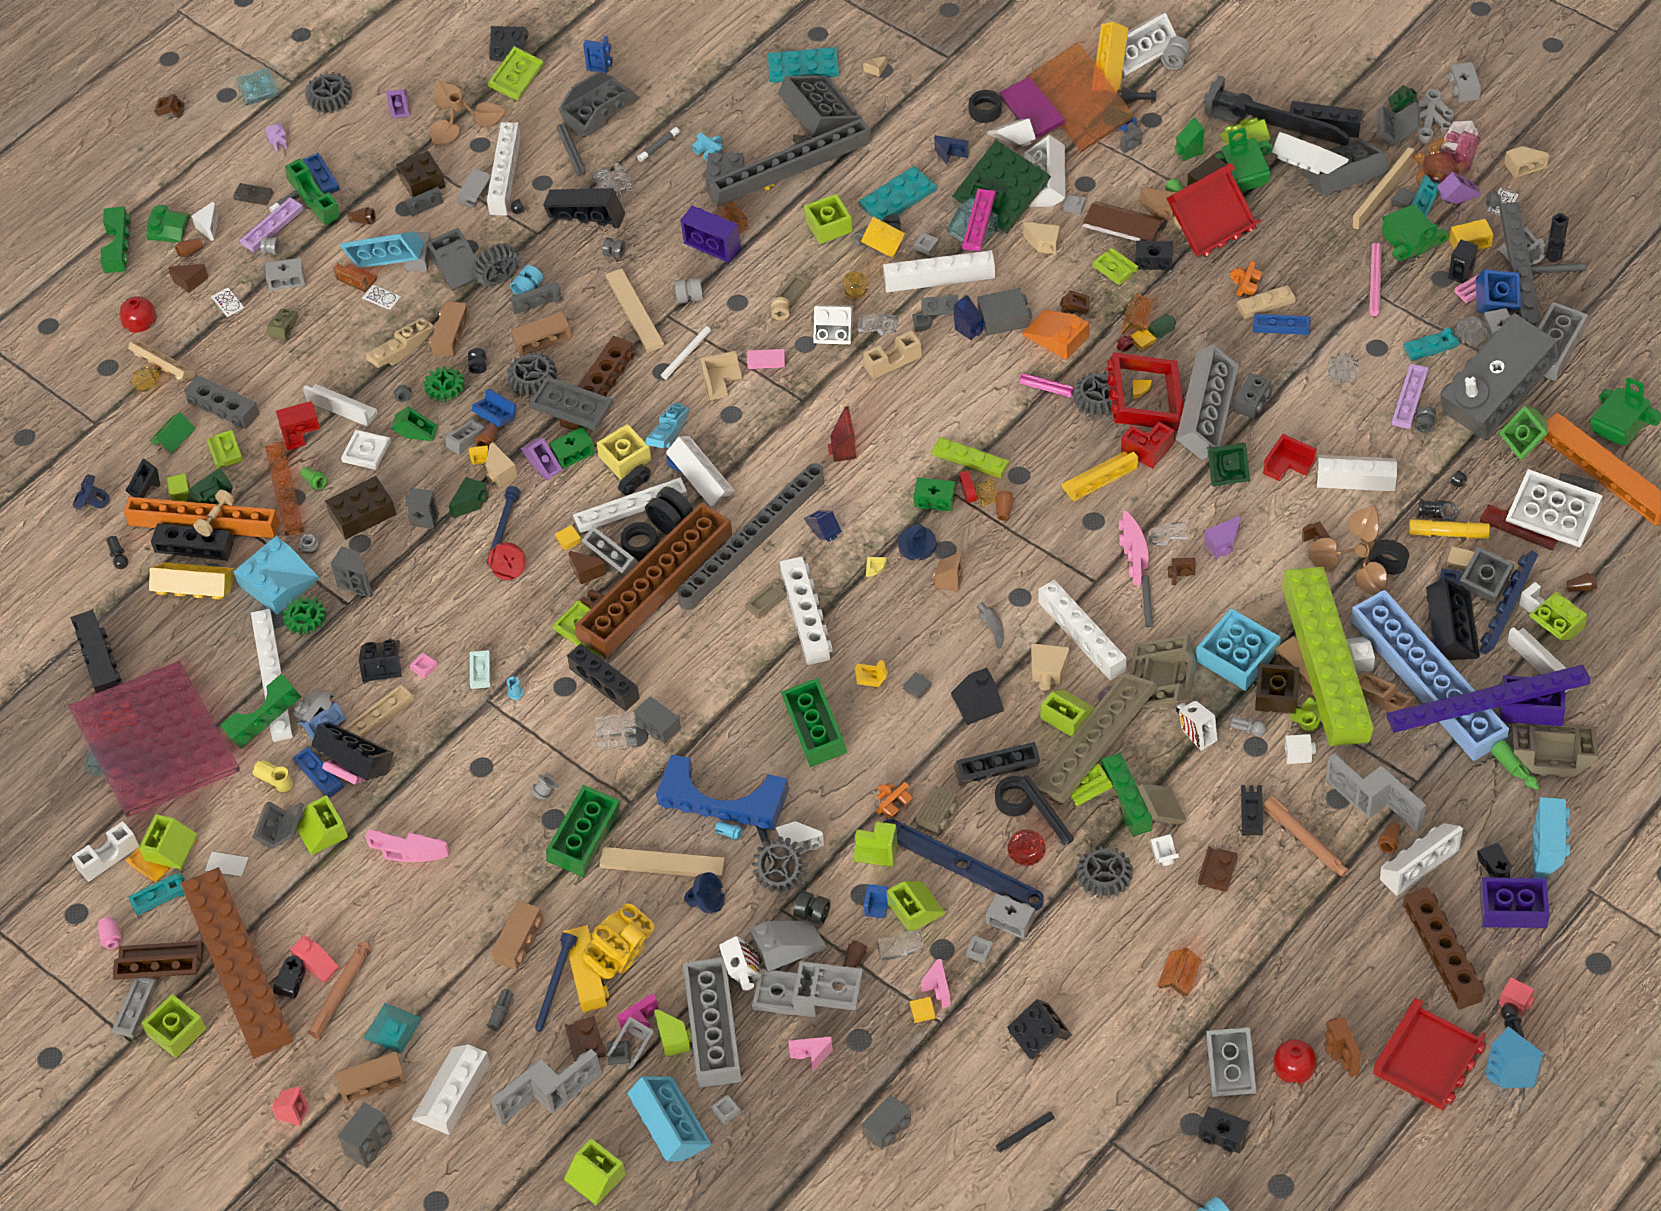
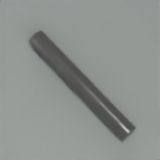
M1586 263L1531 266L1532 273L1586 271Z
M1143 575L1141 576L1145 626L1149 628L1153 626L1149 576Z

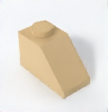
M1521 146L1506 151L1504 164L1512 176L1518 178L1547 168L1549 154Z
M1024 222L1023 237L1038 252L1056 254L1060 239V226Z
M492 442L489 446L486 460V477L491 483H495L500 488L517 477L515 464Z

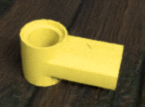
M264 760L258 761L255 764L253 771L255 777L275 786L282 793L292 789L293 780L285 767H277Z

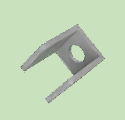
M629 1016L606 1055H611L625 1030L643 1040L628 1066L631 1069L654 1031Z

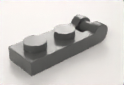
M553 282L510 297L514 314L552 301L560 302L562 300L560 284Z

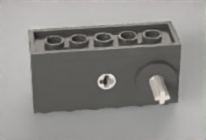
M1515 313L1510 318H1506L1502 327L1491 335L1487 344L1482 345L1477 355L1473 359H1469L1465 368L1454 376L1451 384L1442 389L1440 396L1443 413L1486 441L1559 359L1557 340Z

